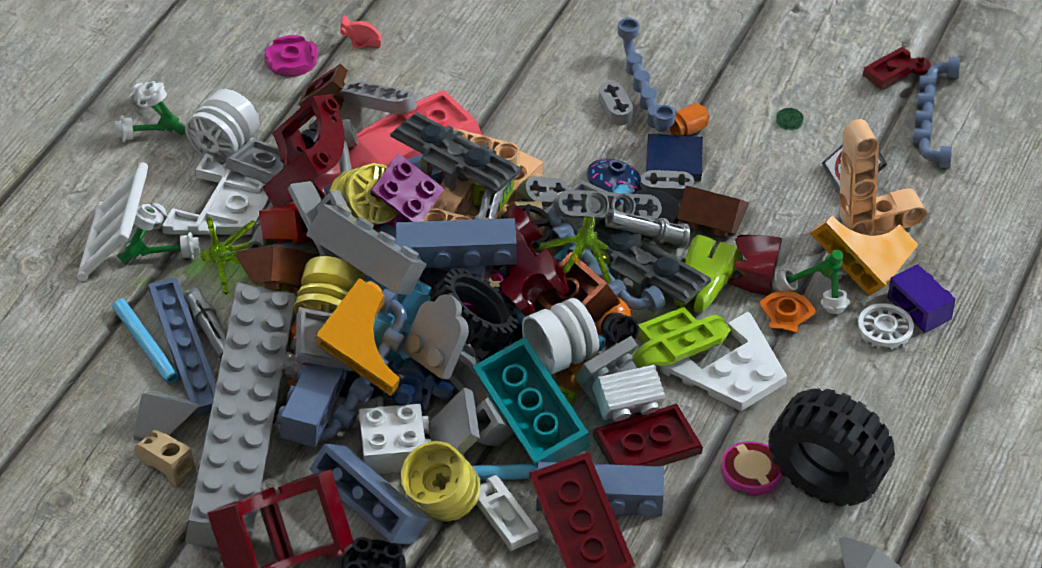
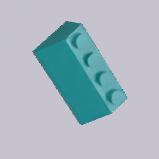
M526 337L472 366L474 372L535 466L538 465V462H561L590 448L589 432Z

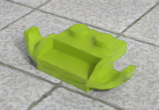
M681 307L638 325V337L644 344L633 354L632 361L637 368L651 365H674L685 358L712 347L720 346L727 336L731 335L732 330L720 315H711L697 321L685 307Z

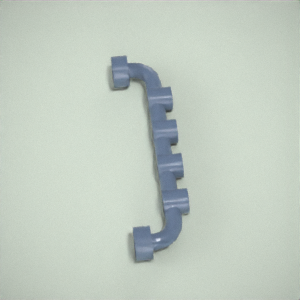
M633 18L621 19L618 22V35L623 39L627 57L626 72L634 75L633 89L641 93L640 107L648 110V126L656 128L659 132H665L675 122V109L669 105H657V91L650 87V74L643 70V57L636 53L633 39L639 35V22Z
M949 57V62L934 64L928 69L926 76H920L919 92L924 93H918L917 109H922V111H916L915 127H920V129H914L913 145H919V152L925 159L939 162V168L950 169L952 146H940V151L930 149L937 75L941 73H948V78L959 79L960 57Z
M568 197L562 201L563 205H566L568 208L577 206V202H569ZM551 206L548 212V221L553 227L550 230V235L557 245L566 242L570 246L567 249V253L572 252L610 286L615 295L621 298L630 309L643 310L647 308L654 312L665 306L664 296L656 286H651L642 291V298L630 296L624 283L620 279L616 280L609 273L606 263L603 260L598 261L587 242L580 241L574 234L572 226L568 222H563L553 206Z
M385 288L382 292L385 295L384 305L379 312L384 315L393 312L395 321L391 328H388L384 333L377 350L389 368L390 362L385 360L391 349L399 352L406 340V336L401 333L407 323V313L403 305L397 301L398 294ZM360 375L353 382L348 396L343 404L339 405L334 412L332 421L323 430L318 442L334 438L342 427L350 429L358 416L353 411L358 401L364 404L367 403L373 394L374 388L369 385L370 381Z

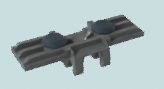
M418 112L414 113L390 133V137L423 154L420 170L429 177L432 175V166L444 171L445 187L451 190L456 188L457 178L463 182L470 179L496 194L522 172V168L498 156L497 152L491 148L488 149L487 145L482 144L479 146L462 137V133L453 130V127L449 125L444 127Z
M601 220L579 238L580 241L587 242L592 252L612 262L609 266V273L616 280L620 279L621 274L633 281V295L637 298H642L641 293L645 287L656 286L665 294L683 304H687L711 282L709 276L685 264L684 258L677 256L673 252L669 254L650 243V239L641 236L639 233L632 234L621 229L606 227L605 220Z

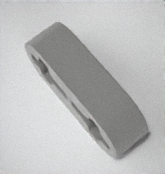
M616 82L603 83L599 88V102L608 119L616 125L628 124L633 118V105L624 88Z
M650 170L642 174L640 189H657L669 193L675 199H682L685 186L694 187V178L691 174L683 171Z
M534 176L519 184L518 195L522 201H542V206H551L557 194L549 193V190L553 189L558 194L569 190V188L561 179ZM530 189L538 191V193L534 194V192L530 191Z

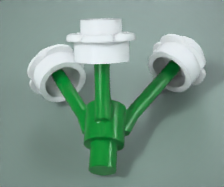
M155 81L145 82L144 84L138 83L133 86L130 92L131 103L140 108L151 106L161 116L158 123L133 125L132 117L124 118L122 115L120 116V121H115L116 138L121 137L122 142L125 143V140H133L134 131H165V129L171 133L175 131L182 136L184 135L186 125L179 122L180 118L173 115L162 101L167 95L163 83H156Z
M153 203L152 205L143 204L138 206L134 224L138 227L134 235L124 245L125 249L116 256L125 264L132 257L135 259L140 254L145 256L153 253L181 251L183 259L191 258L193 261L195 259L194 256L200 254L198 237H193L192 233L189 232L188 235L180 236V244L147 247L142 241L148 230L159 229L168 215L166 209L158 203Z
M834 250L832 254L827 253L823 257V261L796 274L789 268L784 270L778 269L772 278V285L775 291L793 292L798 288L799 279L815 272H821L823 276L831 279L832 288L823 293V299L821 300L823 308L828 313L839 314L850 304L847 293L844 290L838 289V280L847 274L841 267L843 253L840 250Z

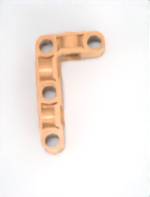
M856 119L847 124L843 131L839 215L844 226L863 235L877 236L888 232L898 224L903 229L920 224L926 218L927 210L913 189H902L877 197L879 143L865 120Z

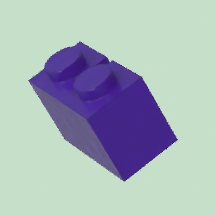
M918 264L890 278L887 298L895 306L902 308L906 312L917 307L918 309L908 314L911 316L913 323L924 333L952 320L956 299L934 280L930 273H927Z

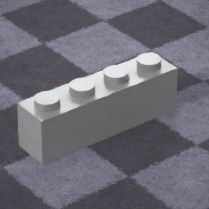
M335 203L334 206L322 204L306 236L395 294L411 295L426 266V263L417 258L419 254L409 247L402 246L401 248L396 245V239L393 236L382 231L380 233L372 229L374 225L368 220L361 217L354 218L350 215L352 211L348 207L339 203Z

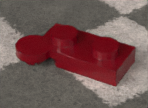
M902 46L864 67L863 76L878 88L883 89L910 73L916 75L927 74L931 63L924 57L911 58V52Z

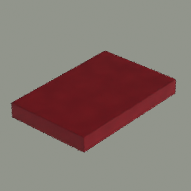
M678 404L660 408L653 413L637 415L593 429V437L609 465L660 467L702 454L703 450L702 444Z

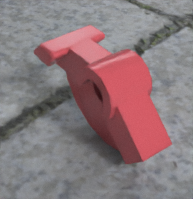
M345 15L342 16L340 33L344 37L347 35L352 40V45L355 48H364L365 46L381 47L382 34H379L373 25L363 21L349 22Z

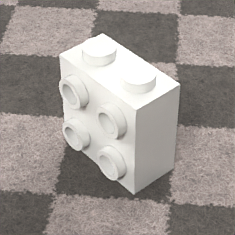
M421 404L359 409L363 461L379 475L401 473L404 461L412 450L423 443L431 442V439H425V434H429L428 416H422Z

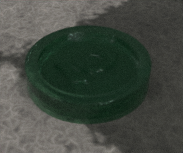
M784 108L776 115V123L783 129L796 130L803 125L804 116L797 109Z

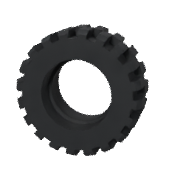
M813 388L797 393L795 397L791 398L769 432V452L774 464L779 466V472L784 477L787 476L793 486L804 490L806 495L810 497L815 496L821 502L827 504L833 502L835 506H845L847 504L854 506L869 500L891 468L895 458L893 438L889 436L887 426L879 421V416L874 411L870 412L866 409V405L862 402L852 400L851 396L845 393L837 394L832 389L821 391L820 388Z

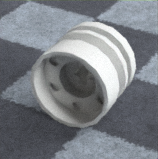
M218 89L188 119L185 126L186 136L192 147L204 157L205 153L214 156L216 162L226 163V159L242 148L258 131L260 126L259 115L254 106L238 92L229 89Z
M575 298L568 299L551 306L550 310L543 309L523 319V338L526 337L550 375L568 368L571 363L578 364L597 356L599 351L597 329L588 310L579 300Z

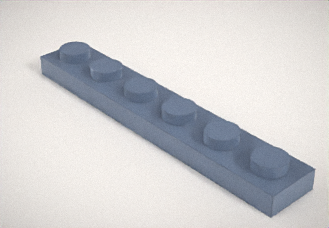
M175 277L148 284L149 293L187 399L200 405L193 412V416L211 413L216 382L178 279Z

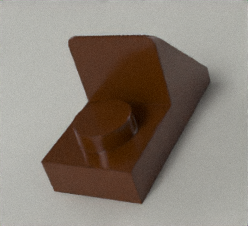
M339 64L306 86L298 105L302 107L313 96L331 94L338 103L340 112L344 102L341 90L345 86L344 79L348 70Z

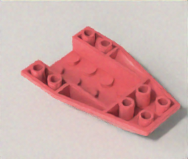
M442 90L416 101L417 108L405 114L390 113L357 133L358 145L348 148L351 168L355 169L371 163L388 166L398 153L406 159L421 155L422 153L390 137L392 131L416 112L444 127L449 125L453 129H460L482 135L476 119L445 90ZM339 161L330 171L312 181L315 188L324 198V186L332 184L334 179L341 174Z

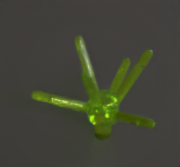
M585 216L582 230H578L576 236L552 240L539 245L541 249L576 242V247L564 267L565 273L570 271L576 258H581L584 249H592L607 283L611 282L605 263L609 264L610 260L603 252L608 246L597 239L598 233L594 231L596 218Z
M208 217L206 221L213 244L209 249L202 250L200 257L203 261L211 260L213 263L218 264L223 293L228 294L229 290L224 263L232 262L241 265L235 257L236 251L247 249L249 242L235 246L230 245L255 225V221L251 220L226 241L219 243L212 218Z

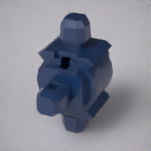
M399 354L389 368L400 379L398 388L392 396L386 392L384 393L386 401L392 398L399 405L421 404L425 410L430 405L434 396L442 400H450L453 397L455 385L452 382L444 379L437 381L438 376L411 357L403 359Z

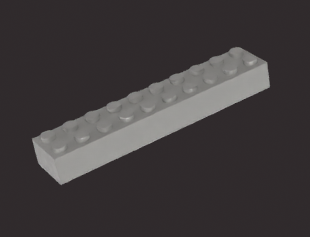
M237 283L185 543L218 549L207 512L230 502L240 501L261 490L296 298L294 293ZM257 510L242 516L250 542Z

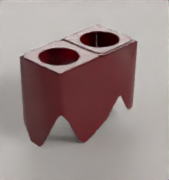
M760 234L738 235L735 239L739 252L747 260L735 263V268L743 275L737 279H730L727 283L752 293L768 296L772 286V278L776 271L777 260L779 259L782 238Z

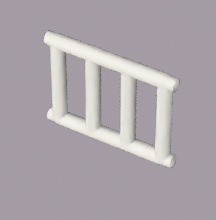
M139 163L137 169L103 202H99L79 267L77 278L80 281H87L88 276L122 243L128 241L147 176L148 165L146 163Z

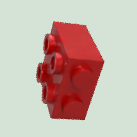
M295 203L259 210L263 239H275V244L292 241L293 244L310 242V237L306 236L308 229Z

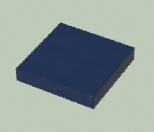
M648 134L646 172L650 170L683 171L691 174L694 181H701L703 137Z

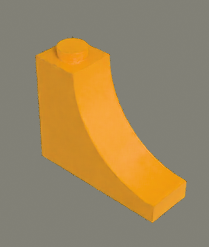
M830 216L810 232L829 254H832L834 250H840L843 253L841 267L868 296L885 287L889 283L890 278L897 273L918 246L900 224L883 235L869 236L848 229L833 216Z
M359 278L316 334V345L392 396L398 388L400 377L393 373L382 360L375 344L373 332L376 317L384 305L385 295L382 293V289L374 282L368 281L366 283Z

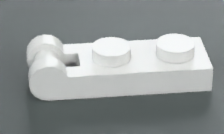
M494 475L487 478L486 483L480 485L481 491L476 505L510 551L539 539V530L499 477Z

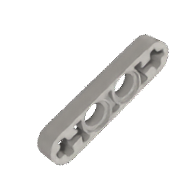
M363 81L348 83L341 90L344 101L347 104L393 114H405L417 108L414 93L407 90Z
M565 190L558 193L553 200L555 212L559 216L568 218L605 220L606 214L609 213L608 210H615V202L618 199L626 203L627 210L625 213L655 220L659 217L662 210L659 199L655 196L644 194ZM568 197L569 202L580 201V206L568 208L566 205H563L562 201ZM591 197L598 199L601 207L598 213H593L588 207ZM645 204L652 208L650 213H647L645 210L635 211L636 206Z

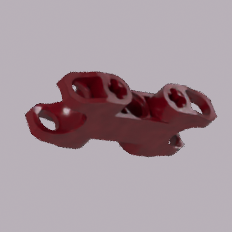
M512 202L506 209L509 214L508 218H515L517 264L505 265L510 275L501 281L499 285L505 296L508 297L515 307L525 316L536 313L534 304L542 292L555 289L563 296L569 292L566 274L553 254L547 248L538 255L536 254L532 245L540 240L543 235L526 212ZM493 265V269L497 271L504 265Z

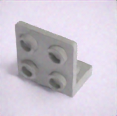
M632 336L584 363L575 377L600 414L592 385L600 376L637 369V366L632 361V354L638 344ZM613 418L605 420L607 424L618 422L614 421Z

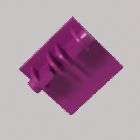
M398 153L371 192L398 212L396 222H422L444 188Z

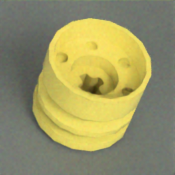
M371 163L345 171L334 179L329 189V192L340 190L354 218L361 217L371 222L374 226L391 221L398 213L375 194L374 196L370 194L375 184L388 168L386 165Z
M318 256L310 259L305 266L301 280L302 287L298 290V298L294 303V314L297 316L299 307L333 313L359 278L366 282V275L341 258Z
M441 441L423 443L412 450L405 459L401 470V484L406 494L427 515L435 520L444 522L458 520L468 514L478 501L481 491L480 478L473 466L449 443Z

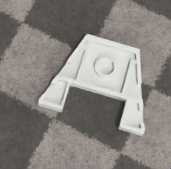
M205 153L196 168V176L200 179L219 183L200 215L172 208L162 225L163 234L188 235L191 232L192 235H253L255 232L254 227L257 221L260 220L259 210L266 209L270 203L263 189L265 184L225 168L226 163L221 165L215 161L214 156Z
M749 312L728 323V327L732 330L731 335L743 345L703 369L688 357L676 362L674 365L660 366V372L666 376L673 374L681 378L682 383L691 388L696 385L707 390L708 396L739 411H743L785 385L787 375Z

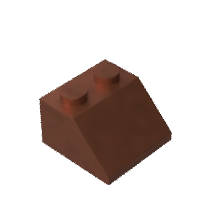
M686 185L677 218L685 220L684 223L688 224L690 228L700 230L701 225L712 227V234L727 237L728 232L737 233L749 202Z
M276 245L236 251V258L252 283L264 285V288L278 291L285 289L289 293L296 294V296L298 290L302 287L301 280L307 262L319 256V254Z
M572 252L559 263L566 274L569 292L561 296L557 290L549 289L542 292L536 299L545 309L550 310L553 305L575 298L586 307L593 322L599 321L619 300L610 286Z

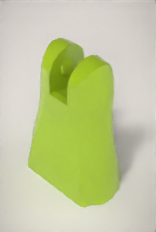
M697 235L692 239L685 259V264L711 278V282L692 298L695 299L694 311L698 313H703L711 305L728 280L737 272L734 266L735 263L744 260L737 246L723 242L719 243L715 251L716 241L702 235ZM674 299L677 306L685 307L687 305Z

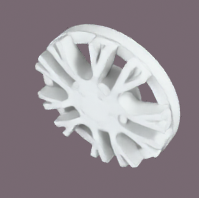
M891 304L871 305L861 312L858 319V330L862 335V340H865L866 343L871 342V346H877V349L880 346L890 347L893 350L894 348L898 349L899 345L905 346V343L907 344L911 338L914 329L911 316L902 308ZM872 312H874L877 317L874 318V317L870 316L869 314L872 313ZM895 314H898V315H900L902 318H900V319L897 320V319L894 317V315H895Z

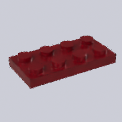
M589 452L529 473L530 481L565 568H635L634 561Z

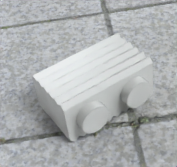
M655 365L600 376L592 385L603 420L613 418L614 421H622L636 412H641L642 415L656 412L666 398Z

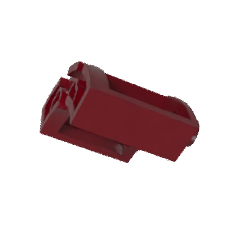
M331 94L313 96L272 133L279 149L280 161L284 164L283 169L263 186L273 207L293 202L288 191V187L291 184L312 182L318 176L330 171L340 160L345 142L344 127L339 112V105ZM315 115L318 135L314 146L307 149L299 128Z
M329 469L281 485L278 487L279 492L277 493L275 488L271 487L251 494L240 501H233L207 512L224 568H259L242 517L259 508L276 561L260 568H287L321 555H326V558L330 559L344 554V548L352 544L354 540L332 470ZM317 489L333 542L294 554L278 502Z

